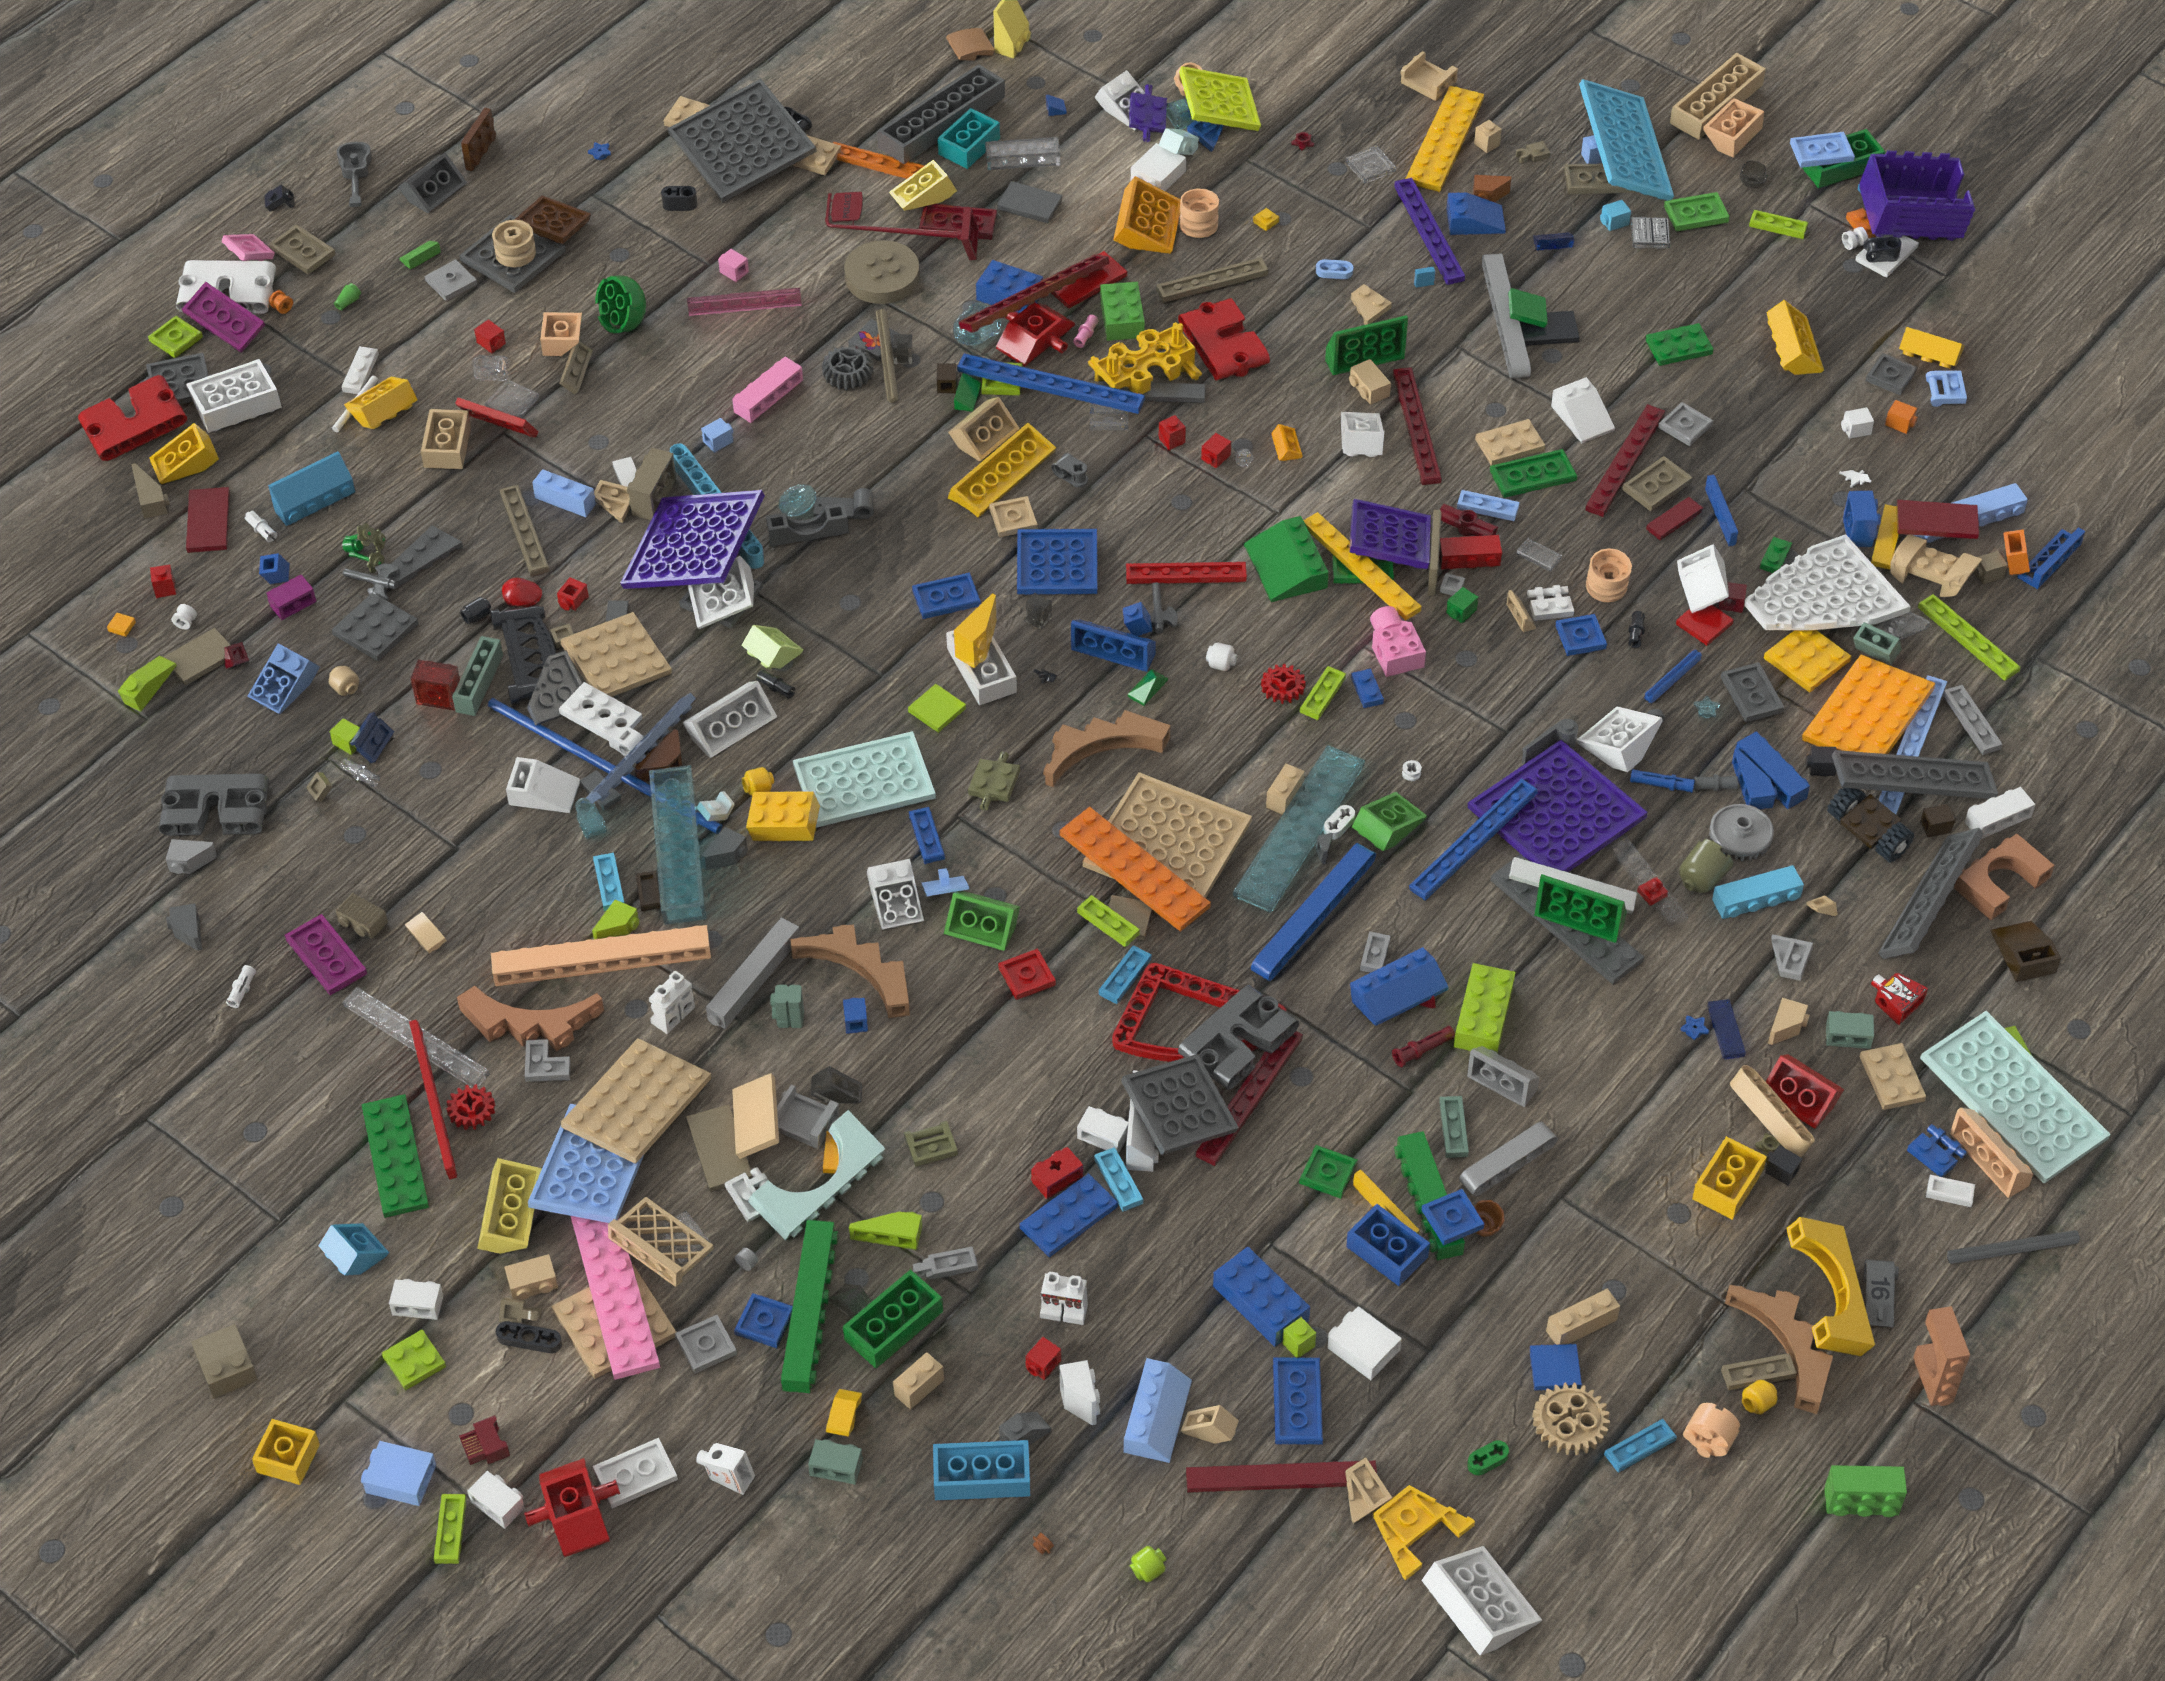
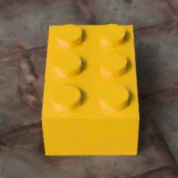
M814 791L753 792L746 828L753 841H813L820 804Z
M1726 1136L1695 1184L1692 1199L1733 1220L1762 1174L1767 1156Z

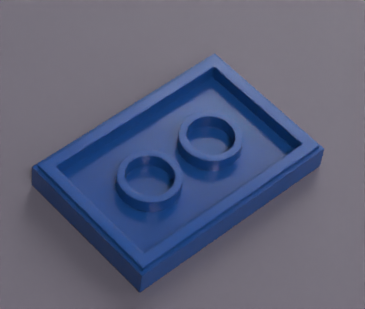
M970 573L912 586V591L923 619L981 605Z

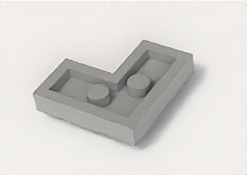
M548 1039L526 1040V1082L570 1080V1057H549Z

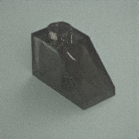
M828 1066L812 1076L811 1095L829 1104L830 1100L839 1104H859L862 1101V1083Z

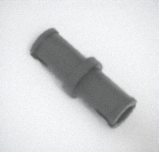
M1713 775V777H1694L1695 790L1713 789L1718 791L1719 789H1737L1738 787L1737 776L1718 777V775Z

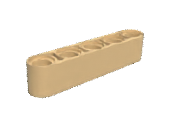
M1743 1065L1731 1080L1730 1086L1785 1149L1802 1158L1814 1143L1813 1135L1752 1067Z

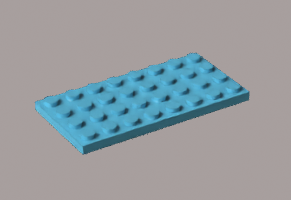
M1582 79L1579 86L1608 183L1630 191L1633 190L1644 195L1657 197L1661 200H1672L1674 194L1644 97Z

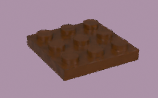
M542 195L514 220L528 223L532 227L533 233L540 237L564 244L590 220L591 213Z

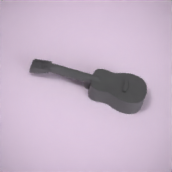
M365 142L344 143L337 148V158L343 177L352 179V197H350L349 206H362L359 196V178L368 175V166L372 160L371 149Z

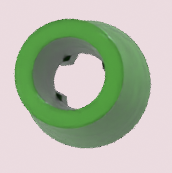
M352 283L345 285L334 302L335 307L342 311L360 298L361 291Z

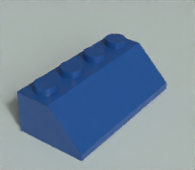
M1080 619L1072 620L1071 650L1145 672L1148 671L1155 657L1156 641Z
M1423 947L1350 983L1352 1003L1375 1026L1431 999L1432 996L1435 997L1449 990L1435 958Z

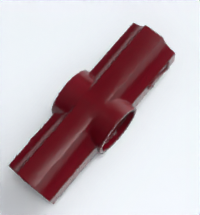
M1443 504L1440 508L1441 521L1458 528V532L1463 536L1496 535L1498 532L1497 526L1477 518V514L1472 510L1461 511L1447 504Z

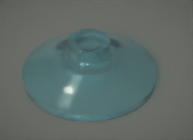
M809 485L793 486L781 496L779 508L782 513H786L788 516L802 515L814 505L816 492Z

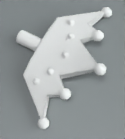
M1853 470L1839 472V474L1846 476V481L1851 480L1850 488H1853L1859 482L1860 485H1863L1864 482H1871L1868 474H1864L1863 470L1859 473Z

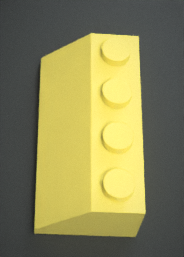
M500 1158L497 1159L491 1175L477 1249L501 1254L527 1248L534 1209L528 1208V1200L542 1168Z

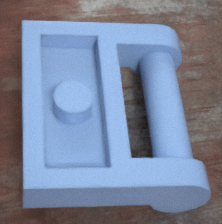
M1930 371L1926 373V381L1930 385L1932 406L1966 404L1967 396L1961 371ZM1937 380L1942 381L1944 394H1939Z

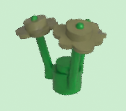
M365 523L357 527V535L345 536L342 547L345 552H349V557H357L368 561L367 567L370 573H375L377 571L375 567L383 564L385 560L380 551L384 548L386 538L380 529L375 531L373 527H369V524ZM370 543L376 546V553H371L369 557L358 553L364 546H369Z

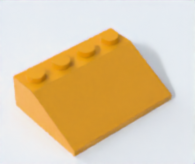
M1134 176L1124 189L1113 240L1131 249L1171 254L1180 216L1181 199Z

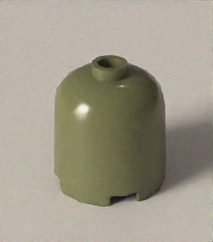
M1704 839L1703 842L1699 841L1680 865L1679 875L1683 885L1688 890L1698 893L1711 891L1732 869L1733 861L1731 856L1728 854L1726 857L1720 851L1722 847L1714 841Z

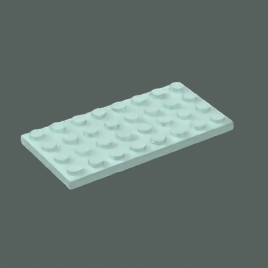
M1987 1011L1926 1050L1920 1057L1970 1109L1975 1110L1980 1116L1985 1118L1992 1130L2001 1136L2004 1143L2015 1151L2017 1157L2024 1164L2028 1165L2031 1171L2044 1184L2108 1140L2111 1135Z

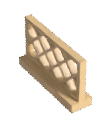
M647 1197L643 1198L618 1221L613 1219L608 1224V1238L675 1287L682 1283V1277L713 1250V1245ZM647 1206L653 1211V1215H640L639 1211ZM656 1220H666L670 1223V1227H657ZM637 1221L638 1228L628 1229L624 1224ZM640 1221H654V1227L640 1228ZM683 1232L687 1235V1239H673V1233ZM657 1233H670L671 1240H657ZM641 1234H654V1240L645 1241L641 1238ZM700 1244L704 1247V1249L697 1252H691L690 1245ZM687 1245L688 1252L674 1253V1246ZM658 1246H671L672 1253H661L658 1251ZM688 1258V1263L681 1267L675 1263V1259Z

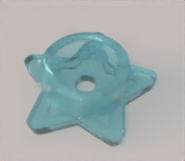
M1705 696L1703 701H1696L1693 704L1698 708V716L1704 718L1716 717V709L1720 707V703L1712 702L1708 696Z

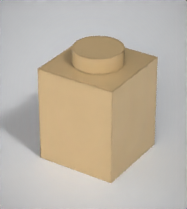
M1487 120L1476 127L1474 144L1485 153L1492 151L1500 146L1502 129L1492 121Z

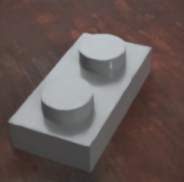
M1369 931L1360 971L1371 973L1384 966L1390 943L1389 935Z

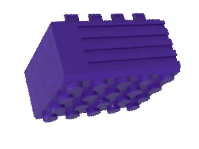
M1887 150L1886 154L1870 155L1859 188L1872 234H1875L1877 237H1884V235H1893L1897 238L1910 236L1913 239H1919L1921 236L1932 240L1943 237L1950 241L1956 238H1964L1967 226H1969L1970 219H1972L1973 212H1975V207L1969 190L1966 192L1964 199H1957L1958 189L1964 177L1960 158H1951L1950 153H1940L1939 157H1932V152H1923L1921 156H1914L1915 152L1905 151L1904 155H1896L1897 151Z

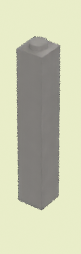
M782 917L706 1006L707 1019L711 1024L719 1025L724 1029L728 1027L792 950L790 939L800 937L799 926Z

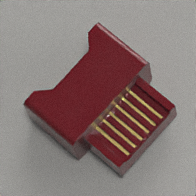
M495 1415L473 1423L474 1430L459 1435L470 1465L485 1459L489 1465L510 1456L507 1443L500 1440L497 1434L499 1427Z

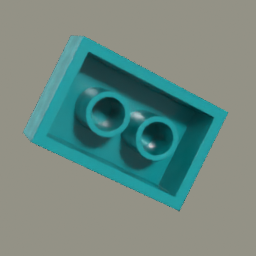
M970 108L938 137V155L968 169L1000 139V122Z

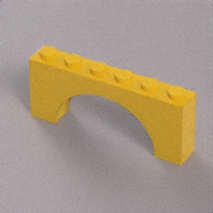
M1799 1217L1786 1228L1791 1248L1805 1253L1819 1265L1830 1281L1836 1299L1835 1315L1831 1317L1825 1316L1812 1327L1816 1347L1862 1356L1875 1346L1844 1226Z

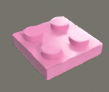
M254 234L223 235L222 243L242 261H264L274 257L275 252Z

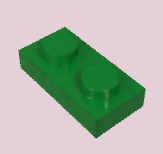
M1773 537L1759 569L1770 573L1780 569L1791 550L1792 543Z

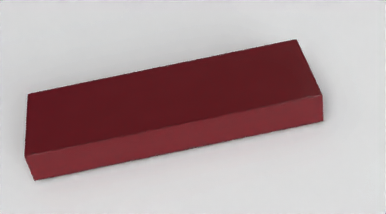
M1687 497L1647 524L1646 530L1657 539L1662 540L1702 513L1703 507L1690 497Z

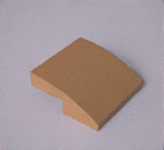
M982 28L964 29L951 33L946 37L959 60L975 61L977 55L993 56L995 51Z

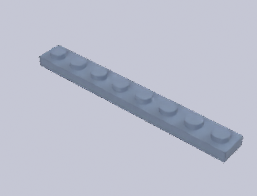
M691 693L682 697L586 797L591 804L597 800L603 801L610 795L609 790L616 788L622 782L620 778L623 775L627 776L633 771L634 767L632 765L641 762L646 757L644 753L651 751L658 744L656 740L666 736L669 733L668 728L670 726L673 727L681 720L679 716L686 714L692 708L690 704L696 698Z

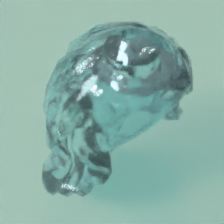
M982 302L971 303L968 305V309L963 311L953 323L954 337L959 343L965 345L983 343L989 337L999 335L1001 319L993 321V324L979 328V331L973 333L960 329L959 321L989 307Z

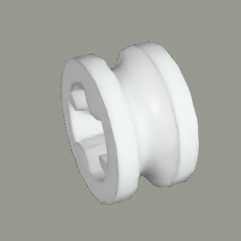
M1414 760L1405 762L1402 771L1403 777L1408 781L1418 780L1421 776L1422 768L1420 763Z

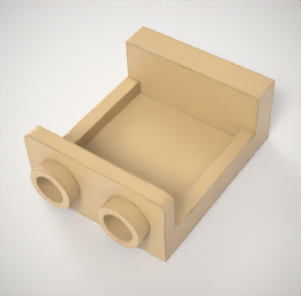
M1422 51L1410 63L1403 66L1401 70V83L1436 101L1448 90L1449 86H1453L1457 82L1458 68L1451 66L1445 71L1426 61V53Z

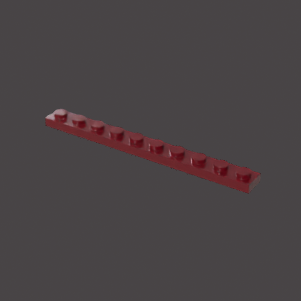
M1094 254L959 321V327L970 333L980 330L979 328L994 323L993 321L1005 318L1007 314L1019 311L1021 307L1033 304L1035 300L1049 296V293L1059 291L1063 286L1073 284L1079 278L1088 277L1089 273L1102 270L1104 266L1110 264L1108 256Z

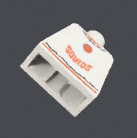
M716 1443L713 1444L709 1452L701 1450L697 1455V1463L705 1466L708 1476L712 1481L744 1495L755 1477L747 1454L743 1450Z

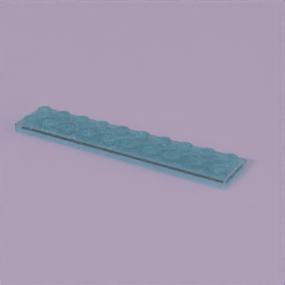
M1329 745L1326 746L1234 889L1233 897L1268 912L1273 911L1316 843L1318 835H1321L1323 832L1324 823L1336 811L1361 772L1365 760Z

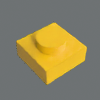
M1265 208L1253 216V222L1267 231L1279 223V216Z

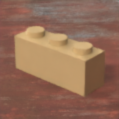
M1607 1288L1550 1316L1546 1332L1556 1345L1570 1344L1617 1321L1620 1305Z

